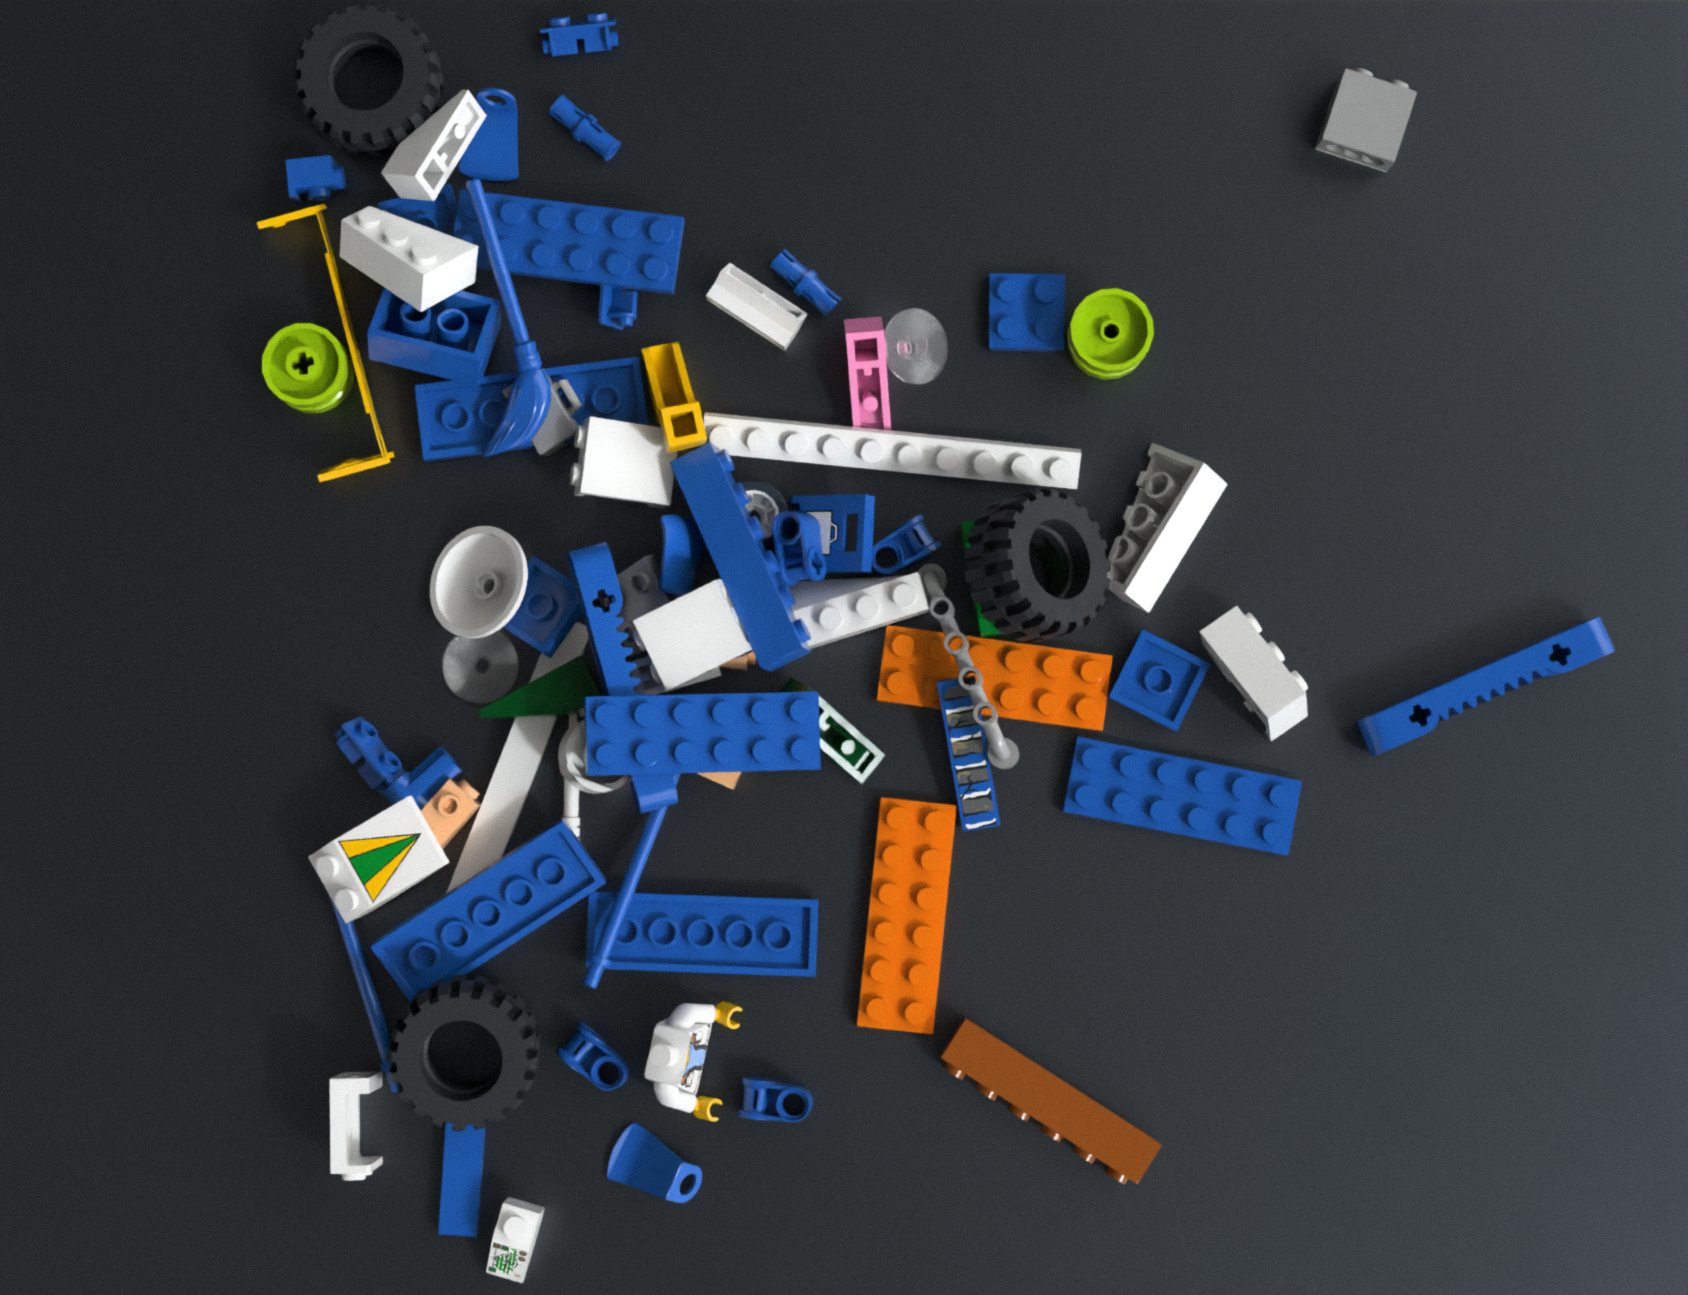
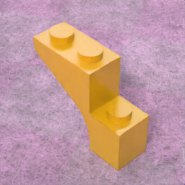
M679 342L641 348L656 423L661 425L666 453L705 445L707 437L699 402L695 401Z

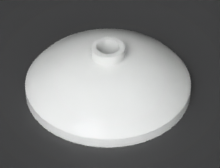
M477 526L458 534L446 545L435 563L430 581L431 606L437 620L446 630L464 638L476 639L495 633L510 621L523 600L528 580L526 557L518 541L512 535L499 528Z

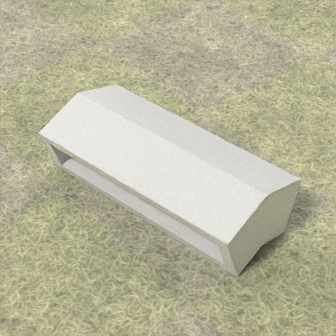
M731 263L720 271L715 283L706 295L709 302L784 351H786L808 313Z

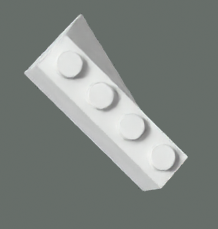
M1151 443L1147 454L1151 457L1146 471L1140 472L1136 482L1139 491L1133 506H1127L1123 516L1126 525L1122 536L1115 538L1107 558L1110 559L1111 570L1107 572V579H1110L1109 590L1122 601L1148 613L1227 486V483L1204 462L1155 443Z
M918 572L900 576L798 581L795 585L789 586L796 605L791 607L797 620L801 618L804 621L811 635V639L807 641L810 649L930 612V601L922 575Z

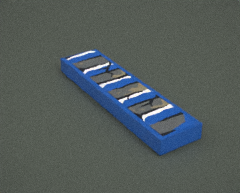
M975 674L965 677L966 685L971 686L976 683ZM958 677L937 681L963 832L1000 826L985 732L983 727L973 717V710L975 708L968 691L960 685ZM980 712L979 718H980L981 721H983V720H982V714H981V712Z

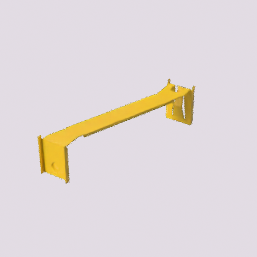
M325 203L257 222L259 229L270 226L277 228L284 226L288 221L313 214L317 215L328 253L324 254L366 414L370 413L381 451V453L364 458H349L335 466L322 469L317 475L319 482L391 463L390 458L395 457L393 452L387 453L375 414L322 211H320L327 209Z

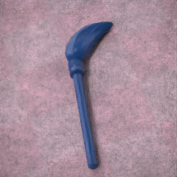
M472 179L467 181L466 187L516 344L512 347V350L516 357L515 362L519 372L512 385L500 424L483 451V457H489L528 444L535 437L548 414L551 403V385L546 373L541 368L542 362L536 349V342L534 340L530 341L481 180Z

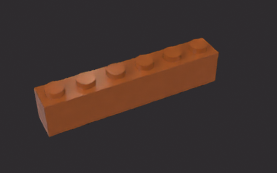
M965 1016L940 1053L941 1059L946 1061L943 1066L945 1070L961 1080L965 1074L976 1080L978 1084L975 1089L994 1101L998 1095L1011 1103L1008 1107L1010 1112L1026 1122L1032 1116L1043 1124L1040 1131L1059 1143L1063 1137L1076 1145L1073 1152L1090 1163H1093L1095 1158L1108 1165L1105 1172L1124 1185L1128 1179L1136 1184L1139 1183L1162 1146L1158 1140Z

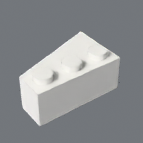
M368 206L341 220L340 257L420 312L475 283L478 246L372 206Z
M1235 606L1199 631L1201 643L1229 683L1232 682L1246 701L1243 703L1249 712L1254 710L1266 725L1264 733L1271 742L1308 716L1305 692L1308 686L1296 670L1290 673L1282 663L1285 657L1273 641L1267 644L1259 634L1262 628L1251 613L1244 615L1239 607Z

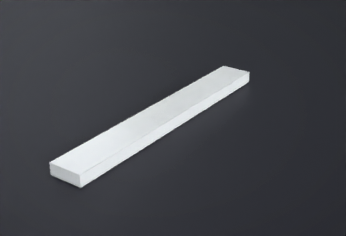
M576 622L551 659L541 653L530 682L578 656L582 657L589 640L585 625ZM558 717L515 718L446 894L504 856Z

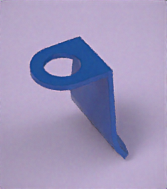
M497 88L480 89L476 93V101L487 116L463 153L458 170L469 177L484 181L501 182L516 179L519 177L518 110L515 97L509 92ZM489 95L499 96L505 99L506 102L496 103L485 97Z
M664 515L660 518L663 529V550L659 591L684 596L692 590L705 548V541L694 519L680 515Z
M636 1122L631 1123L623 1130L613 1146L607 1164L608 1179L677 1203L689 1201L697 1193L702 1182V1171L698 1166L683 1162L652 1133ZM693 1174L691 1187L688 1191L681 1194L680 1184L687 1175Z

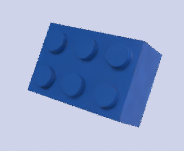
M384 287L367 332L369 359L480 387L501 327L500 300L460 290L420 312Z

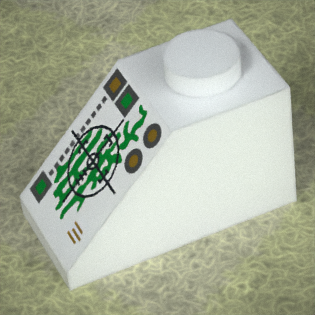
M508 1197L503 1202L491 1242L486 1273L520 1283L524 1282L545 1207Z

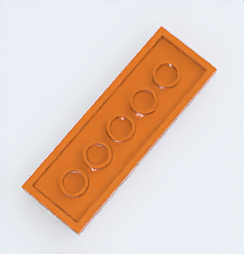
M887 625L877 701L941 709L937 681L957 678L960 673L954 656L950 655L944 647L945 635L943 632ZM965 636L969 642L968 652L973 665L983 675L985 694L989 703L996 708L999 718L1103 731L1112 655ZM960 638L952 640L950 648L952 650H959L963 645V640ZM985 708L981 710V714L992 716V710Z
M881 797L857 1026L933 1034L957 805Z

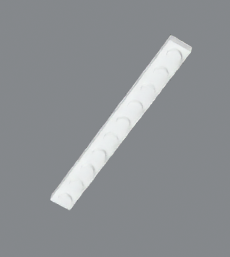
M708 412L704 414L703 423L707 437L705 444L711 442L720 450L726 449L728 454L733 456L1077 489L1081 449Z

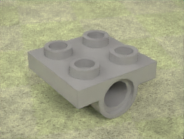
M654 554L645 556L617 575L623 596V605L616 617L624 618L625 622L616 629L617 632L628 633L629 637L622 643L625 647L632 648L633 652L629 654L630 657L643 652L637 645L632 633L636 629L633 620L678 598L676 594L659 591L661 567ZM598 593V600L605 610L611 604L609 598H602L601 594Z

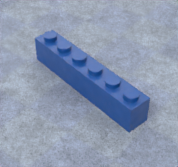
M709 442L671 461L670 465L760 667L772 672L810 653L811 650L807 644V641L811 639L809 630L801 618L797 620L791 607L796 605L795 599L786 584L781 586L776 572L780 571L778 561L771 550L766 551L761 538L765 537L764 530L756 516L750 517L745 506L750 503L749 497L740 482L736 484L730 471L734 470L735 466L726 449L720 450Z

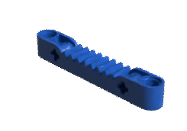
M602 542L567 551L570 572L605 696L645 695V693H638L633 690L635 686L641 683V679L630 677L629 675L637 667V664L625 661V657L631 654L633 650L632 648L621 647V642L629 637L628 633L617 632L616 629L625 622L624 618L616 617L621 611L623 596L607 543ZM598 593L601 594L602 598H609L611 604L605 608V612L602 611L601 607H594L592 604L598 598ZM672 774L627 775L634 802L640 814L678 803Z
M1597 616L1375 712L1356 722L1371 756H1375L1429 733L1436 727L1439 721L1449 719V715L1461 714L1463 709L1475 708L1477 703L1491 701V697L1502 696L1505 694V691L1516 690L1519 686L1530 684L1535 679L1572 671L1614 652L1615 649L1600 616ZM1559 650L1561 657L1551 662L1549 655L1553 651ZM1421 710L1423 717L1419 719V723H1411L1409 716L1414 711Z

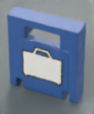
M867 494L789 496V504L799 506V511L794 512L809 513L819 521L826 573H871L874 496ZM848 515L858 517L856 552H847ZM796 523V525H795V527H794L795 536H796V534H797V532H798V524H797V523Z

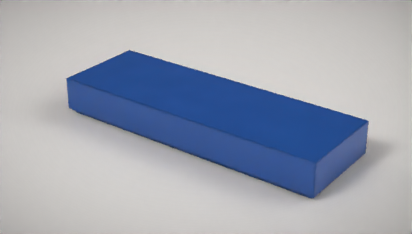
M446 1122L438 1235L477 1237L479 1233L486 1128L475 1130L474 1125L470 1124L466 1125L464 1131H452L453 1124Z

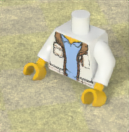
M726 1001L720 1002L716 1007L712 1004L684 1003L678 1005L669 1018L656 1024L644 1076L645 1079L654 1083L653 1088L657 1100L662 1105L687 1113L693 1111L695 1117L709 1121H717L719 1119L710 1115V1107L713 1103L722 1105V1101L707 1096H699L697 1098L695 1094L698 1091L712 1023L715 1020L717 1023L728 1028H738L740 1023L730 1020V1016L734 1011H742L741 1007Z

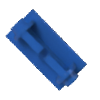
M607 12L585 14V21L570 22V16L548 18V25H542L540 28V33L549 34V38L542 39L544 54L551 53L552 57L578 54L577 39H584L585 53L612 51L613 46H619L617 31H610L609 26L616 24V17L608 18Z
M601 285L600 300L598 302L599 324L617 330H623V327H632L633 320L637 319V292L626 291V288Z
M362 716L341 725L342 729L334 735L338 740L336 745L352 764L357 763L362 757L365 759L366 763L357 771L371 787L372 791L377 790L382 795L393 782L406 773L402 768L400 759L388 750L378 737L375 727Z

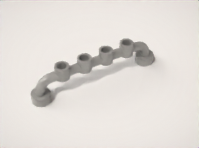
M926 564L918 570V573L922 575L927 595L931 601L929 606L930 613L940 622L945 635L944 647L950 655L954 656L960 671L958 676L959 683L968 691L975 707L973 717L983 727L990 743L987 752L989 761L999 769L1012 768L1018 762L1019 749L1012 740L1003 737L997 723L998 712L989 703L985 694L983 675L973 665L968 652L969 642L965 635L959 631L954 619V605L945 597L943 592L948 582L947 575L940 566ZM939 604H948L947 613L944 615L936 614V608ZM956 638L962 639L963 645L959 650H952L950 648L952 640ZM970 673H975L978 676L977 682L971 686L966 685L965 677ZM985 708L991 709L992 717L988 721H981L979 718L981 710Z

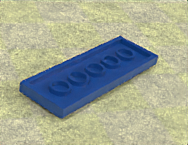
M460 189L453 237L477 245L476 270L493 272L468 190ZM484 192L510 274L674 294L685 224L683 217Z
M640 357L544 369L553 383L568 379L582 404L578 411L571 416L578 425L583 426V421L591 416L649 426ZM519 372L483 376L480 387L455 380L415 385L423 460L427 462L482 455L486 445L500 424L508 402L507 398L504 397L503 390L514 383ZM563 389L558 390L559 397L563 398L568 409L572 407ZM575 436L566 440L565 443H574ZM530 441L528 444L509 451L535 448V446Z
M819 692L584 697L586 776L821 769Z
M1076 737L1062 812L1288 856L1302 781Z
M561 818L372 942L370 948L411 1002L418 992L422 989L426 991L435 981L443 978L445 982L452 980L454 975L468 974L604 885L606 878L565 819Z
M593 891L589 894L586 968L590 964L587 961L589 953L594 954L618 892ZM634 893L608 960L611 963L608 969L816 977L819 900Z

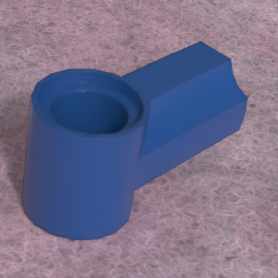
M439 746L411 773L406 772L393 782L383 795L392 805L412 795L421 811L449 779L456 778L463 770L452 756Z

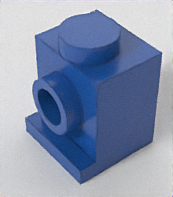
M331 155L285 160L289 197L297 206L304 205L303 197H307L310 201H324L330 199V194H339L340 189L346 187L343 166H338Z

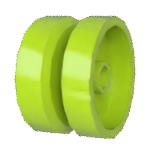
M1118 288L1100 289L1086 296L1075 309L1066 333L1067 350L1074 364L1085 374L1101 380L1119 379L1133 372L1149 351L1154 336L1153 318L1146 304L1133 293ZM1107 329L1115 332L1113 338H1108L1104 334Z
M295 323L280 329L268 341L262 355V373L268 388L288 406L304 413H323L337 407L348 396L354 383V364L349 351L327 329L313 323ZM308 365H311L308 367V373L305 374L306 367Z

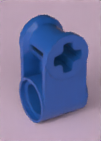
M794 511L779 513L773 520L772 534L776 559L780 566V571L777 572L780 582L789 587L795 585L800 580H822L826 574V562L823 556L819 521L809 513ZM796 523H797V524H798V532H797V534H796V536H795L794 527H795V525H796Z
M922 514L910 519L872 547L871 572L875 576H894L911 564H915L928 557L942 546L939 541H934L922 523L924 521ZM888 550L894 554L896 564L891 568H882L877 564L875 555L879 551Z
M580 1021L576 1026L577 1032L564 1047H558L555 1051L556 1054L571 1068L584 1075L596 1087L602 1090L610 1091L622 1086L629 1077L630 1069L627 1061L606 1044L599 1034ZM586 1041V1043L584 1044V1046H583V1047L579 1050V1052L576 1054V1051H577V1050L580 1048V1046ZM607 1061L615 1063L620 1071L619 1078L614 1083L605 1081L601 1075V1067Z
M742 1077L741 1083L745 1086L742 1109L738 1110V1117L792 1123L803 1120L811 1111L813 1105L812 1095L804 1086L757 1077ZM756 1090L758 1091L757 1107L755 1106ZM796 1093L803 1097L805 1101L804 1110L800 1113L789 1112L784 1104L786 1095Z

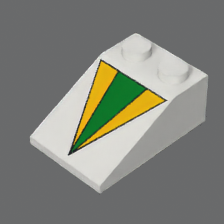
M412 795L341 835L308 857L346 924L376 910L449 863Z

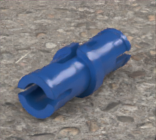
M561 95L551 106L549 115L567 127L573 133L572 137L576 141H583L605 161L610 160L620 148L621 142L605 131L597 123L596 117L581 111L565 95Z
M786 249L769 266L794 288L793 292L798 297L802 295L825 317L842 299L817 278L818 273L813 269L809 271Z

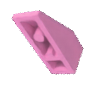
M882 317L844 320L853 427L891 430Z

